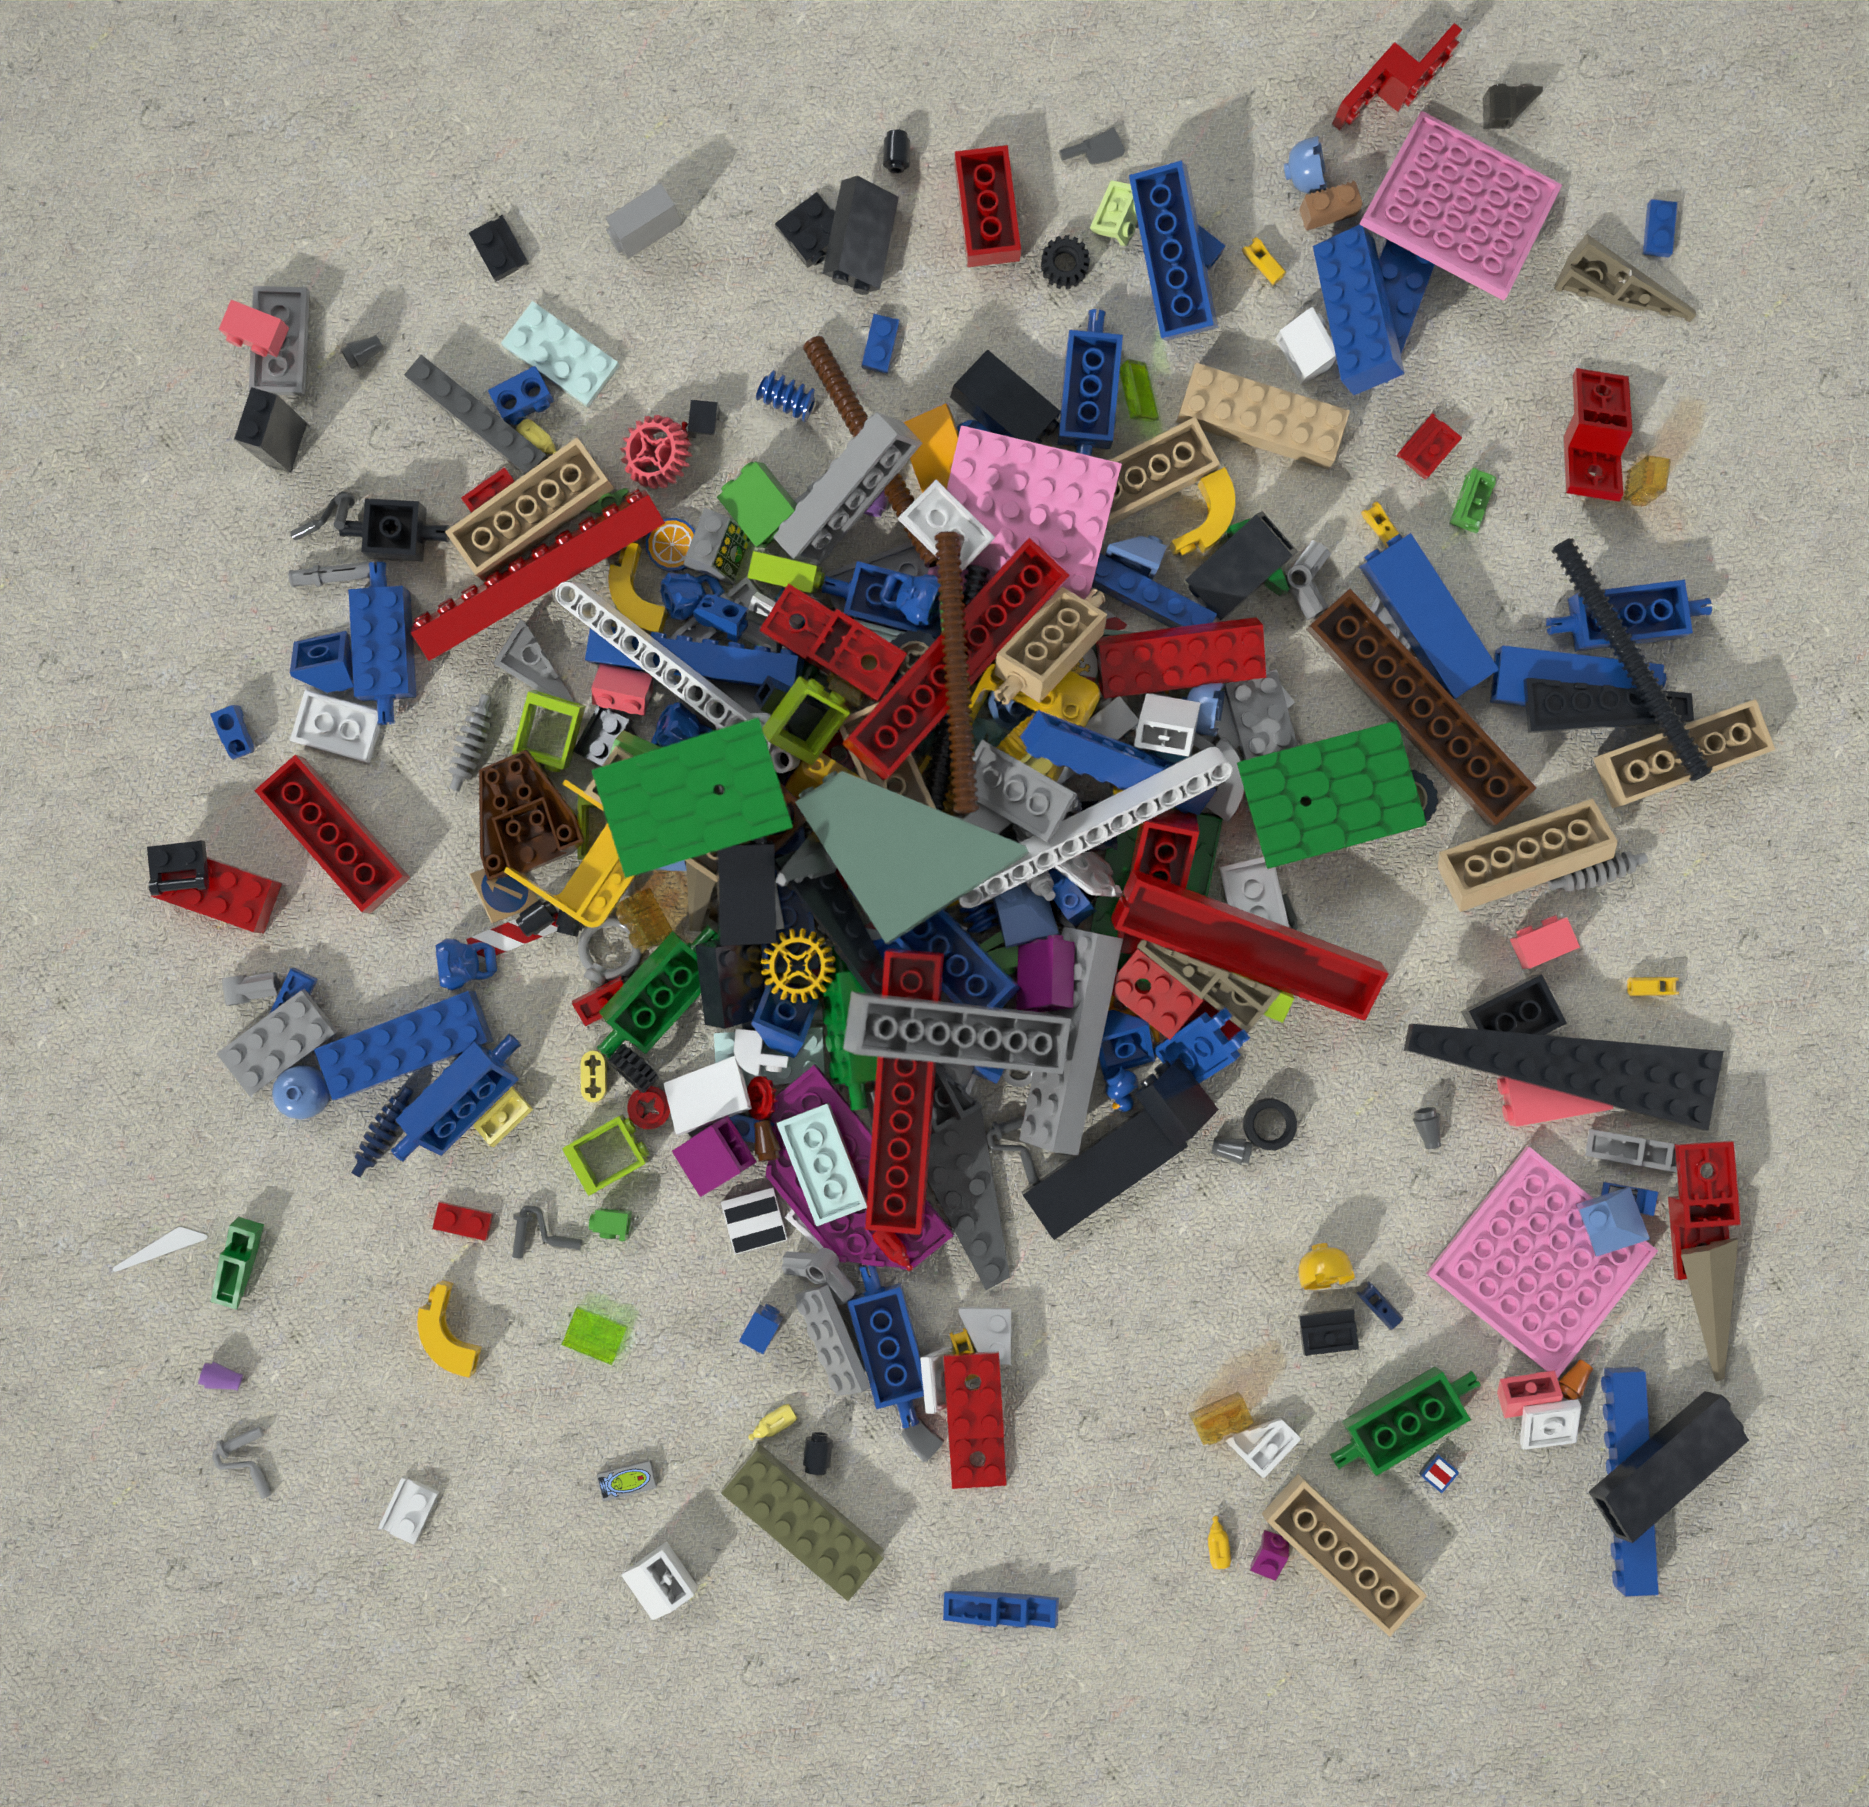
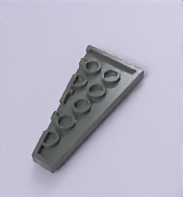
M980 1108L937 1133L931 1134L927 1180L985 1290H988L1010 1278L984 1121Z

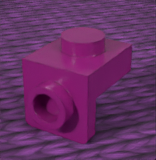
M1264 1530L1261 1546L1251 1562L1250 1571L1276 1581L1289 1559V1542L1279 1534Z

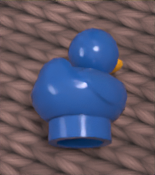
M1115 1066L1104 1075V1080L1106 1081L1105 1092L1109 1098L1115 1100L1112 1104L1113 1109L1128 1112L1134 1105L1133 1098L1129 1093L1138 1088V1079L1133 1072L1124 1071L1122 1066Z

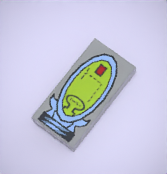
M651 1459L597 1473L603 1502L657 1488Z

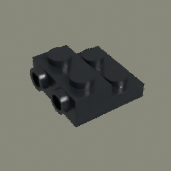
M818 192L775 223L776 229L807 269L813 264L816 266L825 260L835 214L833 208H829Z

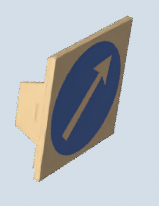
M484 869L469 874L491 923L521 913L537 901L531 889L511 876L488 880Z

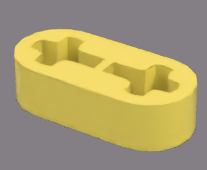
M594 1050L585 1053L580 1063L581 1094L588 1102L601 1101L607 1094V1060L603 1053ZM592 1055H595L596 1060L601 1061V1065L595 1068L596 1075H592V1066L587 1065V1060H591ZM592 1078H596V1087H601V1092L596 1094V1098H593L592 1093L587 1092V1088L592 1087Z

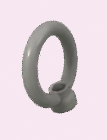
M609 915L603 925L596 928L585 927L578 943L579 958L587 969L584 977L602 986L606 979L614 980L620 976L621 978L625 977L637 967L643 954V940L639 930L632 922L620 916ZM606 926H616L623 929L632 941V953L629 960L624 965L615 969H606L596 964L589 953V943L596 931Z

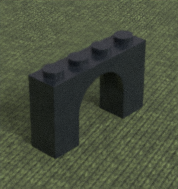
M767 676L755 694L754 700L761 711L772 715L791 687ZM806 695L787 722L788 732L806 741L827 712L822 702ZM782 753L780 761L786 767L789 764V757L787 754ZM794 770L784 773L776 772L778 781L783 785L789 773Z

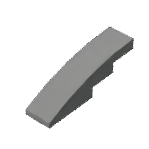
M746 576L728 593H723L720 597L748 608L756 592L764 594L753 579ZM693 616L668 639H676L677 635L693 638L692 642L702 643L703 639L715 640L724 632L714 627L701 625Z
M1589 1129L1585 1156L1677 1172L1675 1144Z

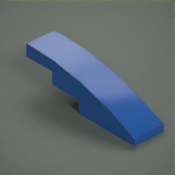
M945 1591L943 1620L997 1627L1000 1624L1026 1628L1028 1625L1056 1628L1058 1626L1059 1598L1003 1592Z

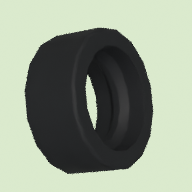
M1264 1098L1255 1101L1247 1109L1243 1119V1128L1246 1137L1253 1145L1264 1150L1276 1151L1286 1147L1293 1140L1297 1132V1119L1294 1111L1286 1103L1277 1099ZM1267 1108H1274L1280 1111L1286 1121L1284 1133L1275 1140L1261 1138L1254 1128V1120L1257 1114Z

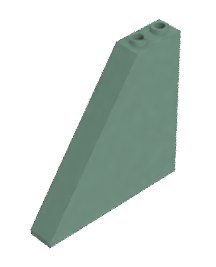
M834 771L822 779L823 784L815 789L813 786L805 789L799 794L800 799L795 801L886 944L892 943L1029 854L1027 847L843 771L840 773Z

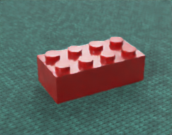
M1008 145L954 151V167L967 268L1020 261L1021 244Z
M207 857L209 889L175 890L163 892L162 895L151 896L239 928L264 934L282 883ZM196 870L163 873L162 881L196 877Z

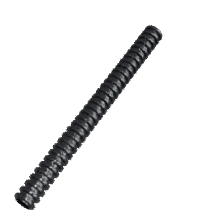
M1568 538L1553 547L1551 552L1557 554L1556 560L1561 561L1562 564L1560 566L1562 569H1566L1565 575L1571 577L1569 581L1570 583L1574 582V590L1580 592L1578 594L1579 598L1583 597L1584 601L1582 603L1584 605L1587 604L1588 612H1592L1591 618L1597 620L1596 626H1600L1602 629L1600 633L1606 635L1604 639L1610 642V649L1613 648L1615 650L1614 656L1618 655V662L1623 663V671L1627 670L1628 674L1626 676L1632 678L1631 684L1636 685L1637 693H1641L1640 699H1644L1646 702L1644 704L1645 707L1650 708L1649 714L1655 716L1653 720L1654 722L1658 721V729L1664 731L1662 733L1663 737L1667 736V743L1673 746L1671 748L1672 752L1676 751L1678 754L1675 757L1681 759V767L1685 766L1686 768L1684 772L1690 774V781H1696L1708 775L1713 770L1712 766L1708 767L1706 763L1709 761L1703 759L1704 753L1702 751L1699 752V745H1695L1693 742L1695 738L1689 736L1690 730H1686L1684 727L1686 723L1680 721L1681 715L1676 714V707L1672 708V700L1666 698L1668 694L1667 692L1663 693L1662 689L1664 687L1662 685L1659 686L1657 683L1659 681L1658 677L1654 678L1653 674L1655 672L1649 670L1650 664L1645 663L1644 659L1646 657L1644 655H1640L1641 649L1636 648L1635 645L1637 643L1635 640H1631L1632 634L1626 632L1628 628L1627 626L1623 627L1622 618L1619 619L1617 617L1619 615L1618 611L1614 612L1613 608L1615 606L1609 604L1610 598L1608 596L1605 597L1604 593L1606 591L1604 589H1600L1601 583L1596 582L1595 579L1597 577L1595 574H1591L1592 568L1586 566L1588 562L1587 560L1583 561L1582 557L1584 555L1577 551L1579 549L1578 545L1574 546L1575 540Z
M978 565L966 567L968 574L964 576L966 583H963L965 590L962 591L964 595L962 603L965 604V607L985 586V583H988L989 579L986 578L990 574L988 568ZM947 713L939 721V726L935 728L938 732L934 735L936 742L932 743V747L935 748L930 754L933 756L932 760H929L931 768L927 770L930 774L926 776L928 781L926 787L936 809L941 812L945 810L943 802L947 801L945 793L949 791V789H946V786L950 784L948 776H951L949 771L952 768L950 754L953 753L949 748L952 741H949L951 733L948 732V728L951 727V724H948L947 719L950 718V715Z

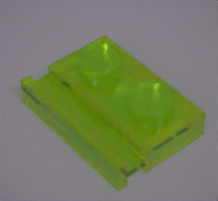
M577 1306L561 1345L612 1365L628 1326Z

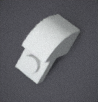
M736 1029L734 1054L738 1064L746 1072L759 1076L761 1075L762 1065H766L765 1071L782 1072V1067H789V1056L763 1053L764 1040L757 1031Z

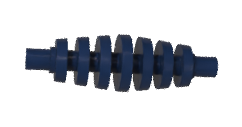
M404 1086L399 1096H391L388 1100L393 1104L392 1106L385 1104L382 1107V1111L387 1115L378 1113L374 1118L379 1123L371 1121L368 1128L374 1133L365 1132L363 1137L369 1143L361 1141L359 1148L364 1152H356L354 1157L357 1159V1164L353 1168L352 1174L361 1178L366 1168H373L377 1164L373 1157L381 1159L384 1155L380 1149L388 1150L391 1144L386 1140L392 1142L396 1140L397 1135L391 1130L400 1132L401 1127L395 1119L402 1114V1110L410 1105L408 1100L414 1092L413 1089Z

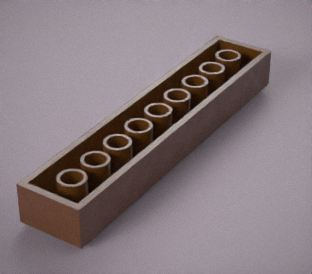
M1351 589L1347 590L1306 628L1309 634L1392 722L1397 721L1399 730L1489 826L1497 825L1537 788Z

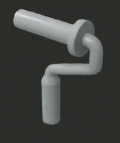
M258 1426L226 1442L223 1440L217 1441V1448L213 1451L212 1458L216 1467L220 1470L250 1467V1475L261 1499L272 1495L261 1468L255 1462L222 1463L219 1456L221 1455L223 1459L229 1457V1452L263 1437L264 1432Z

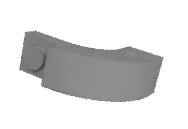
M1195 732L1193 742L1195 746L1202 751L1210 747L1219 748L1232 766L1231 776L1219 784L1218 790L1206 806L1222 819L1229 822L1239 809L1245 795L1236 763L1243 760L1237 749L1225 737H1222L1216 745L1213 743L1215 740L1213 736Z

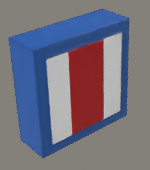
M1435 1453L1419 1474L1440 1493H1443L1459 1472Z

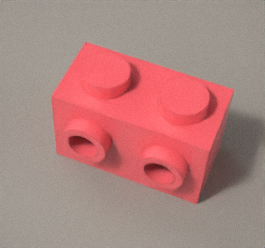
M231 300L219 330L226 336L227 342L237 347H242V344L251 347L250 350L260 356L266 357L267 354L277 357L289 327L277 317Z
M600 663L592 684V705L645 716L653 693V676L649 673Z
M1557 915L1541 920L1542 926L1533 929L1530 925L1516 931L1517 936L1511 938L1510 941L1522 969H1530L1580 948L1567 917L1558 919Z
M1555 1371L1500 1379L1497 1390L1504 1418L1522 1416L1523 1406L1560 1402L1563 1397Z

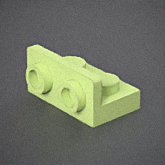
M1111 180L1090 229L1094 234L1116 238L1120 245L1127 246L1130 238L1135 233L1138 221L1131 185Z

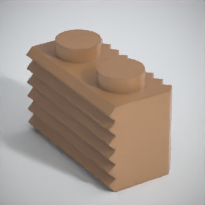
M1352 180L1351 183L1347 182L1346 185L1342 183L1341 186L1337 185L1336 188L1332 186L1331 189L1327 188L1325 191L1321 190V192L1316 191L1315 194L1312 192L1310 195L1306 194L1299 210L1307 231L1355 217L1363 205L1357 184Z

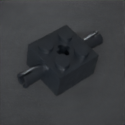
M365 498L363 521L346 520L345 527L339 530V534L341 537H362L361 552L369 559L423 562L425 542H449L450 538L445 531L450 526L427 525V509L419 501Z

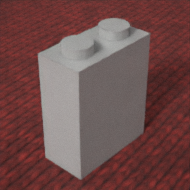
M661 183L606 217L609 225L606 231L611 238L610 241L618 253L623 251L628 259L681 226L675 204Z

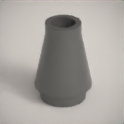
M377 335L345 343L346 346L341 348L351 369L356 366L360 368L377 353L384 350Z
M1426 1107L1416 1110L1413 1122L1424 1142L1425 1149L1441 1147L1440 1114L1436 1112V1108Z
M1214 1138L1211 1154L1221 1156L1239 1165H1242V1163L1249 1164L1253 1143L1247 1142L1246 1139Z

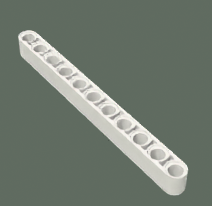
M563 582L557 587L555 597L560 605L718 728L722 729L738 724L740 719L747 721L755 718L586 585L580 582ZM571 588H573L575 591V598L573 601L569 597V591ZM592 604H594L597 609L596 615L594 617H592V615L590 614V607ZM613 620H615V622L618 625V629L615 634L611 630V623ZM634 637L639 641L637 650L632 647V639ZM655 653H657L660 657V664L658 667L655 666L653 663V656ZM676 670H679L682 675L680 683H677L674 679ZM697 686H699L703 691V696L701 700H699L695 695V689ZM718 703L724 706L722 717L716 711ZM768 742L767 746L775 772L784 773L794 770L799 766V758ZM782 753L787 754L789 757L787 767L780 761Z
M1207 748L1062 821L1050 843L1036 835L1020 842L1019 844L1027 847L1029 854L959 898L958 901L962 907H976L1226 781L1232 774V766L1219 748Z

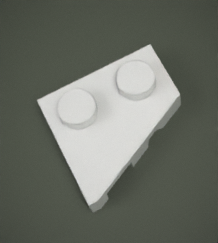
M959 1307V1315L977 1352L999 1351L1000 1364L1011 1365V1308Z
M1277 1418L1229 1435L1224 1440L1264 1479L1301 1438L1281 1418Z

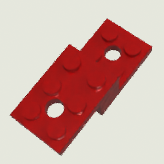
M1454 23L1420 62L1394 42L1343 99L1332 125L1339 131L1346 123L1350 126L1359 116V110L1364 104L1368 106L1376 95L1397 112L1404 105L1409 107L1418 97L1419 90L1423 86L1426 88L1431 83L1439 67L1444 68L1454 55L1452 53L1460 44L1457 39L1462 29Z
M1576 368L1572 376L1574 414L1563 436L1566 493L1620 502L1624 494L1621 455L1633 433L1629 376Z
M789 583L759 629L760 632L788 650H791L828 675L830 673L835 674L875 701L879 700L907 655L906 652L838 609L835 612L831 611ZM793 615H801L805 619V626L801 629L792 628L789 624L790 618ZM864 656H873L877 661L876 668L873 670L864 669L861 665V659Z
M1139 948L1136 949L1115 975L1111 995L1169 1040L1178 1030L1204 1012L1210 1018L1219 1012L1204 998L1200 999ZM1141 978L1147 979L1151 983V989L1147 991L1139 989L1137 980ZM1230 1019L1220 1028L1228 1040L1242 1030Z
M1734 1141L1675 1144L1679 1196L1668 1197L1674 1279H1687L1681 1257L1682 1249L1694 1248L1702 1242L1710 1245V1242L1730 1239L1729 1226L1741 1225ZM1705 1163L1711 1164L1713 1168L1712 1175L1708 1178H1704L1700 1172L1702 1165Z
M999 1351L945 1354L944 1371L952 1489L1007 1486ZM971 1374L979 1376L981 1379L979 1387L976 1389L968 1388L965 1385L967 1376ZM977 1451L985 1455L984 1463L979 1466L973 1465L969 1459L971 1454Z

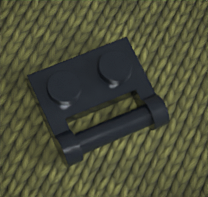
M199 840L147 847L150 874L149 891L152 896L162 895L163 892L175 890L209 889L205 841ZM196 870V877L162 881L163 873Z

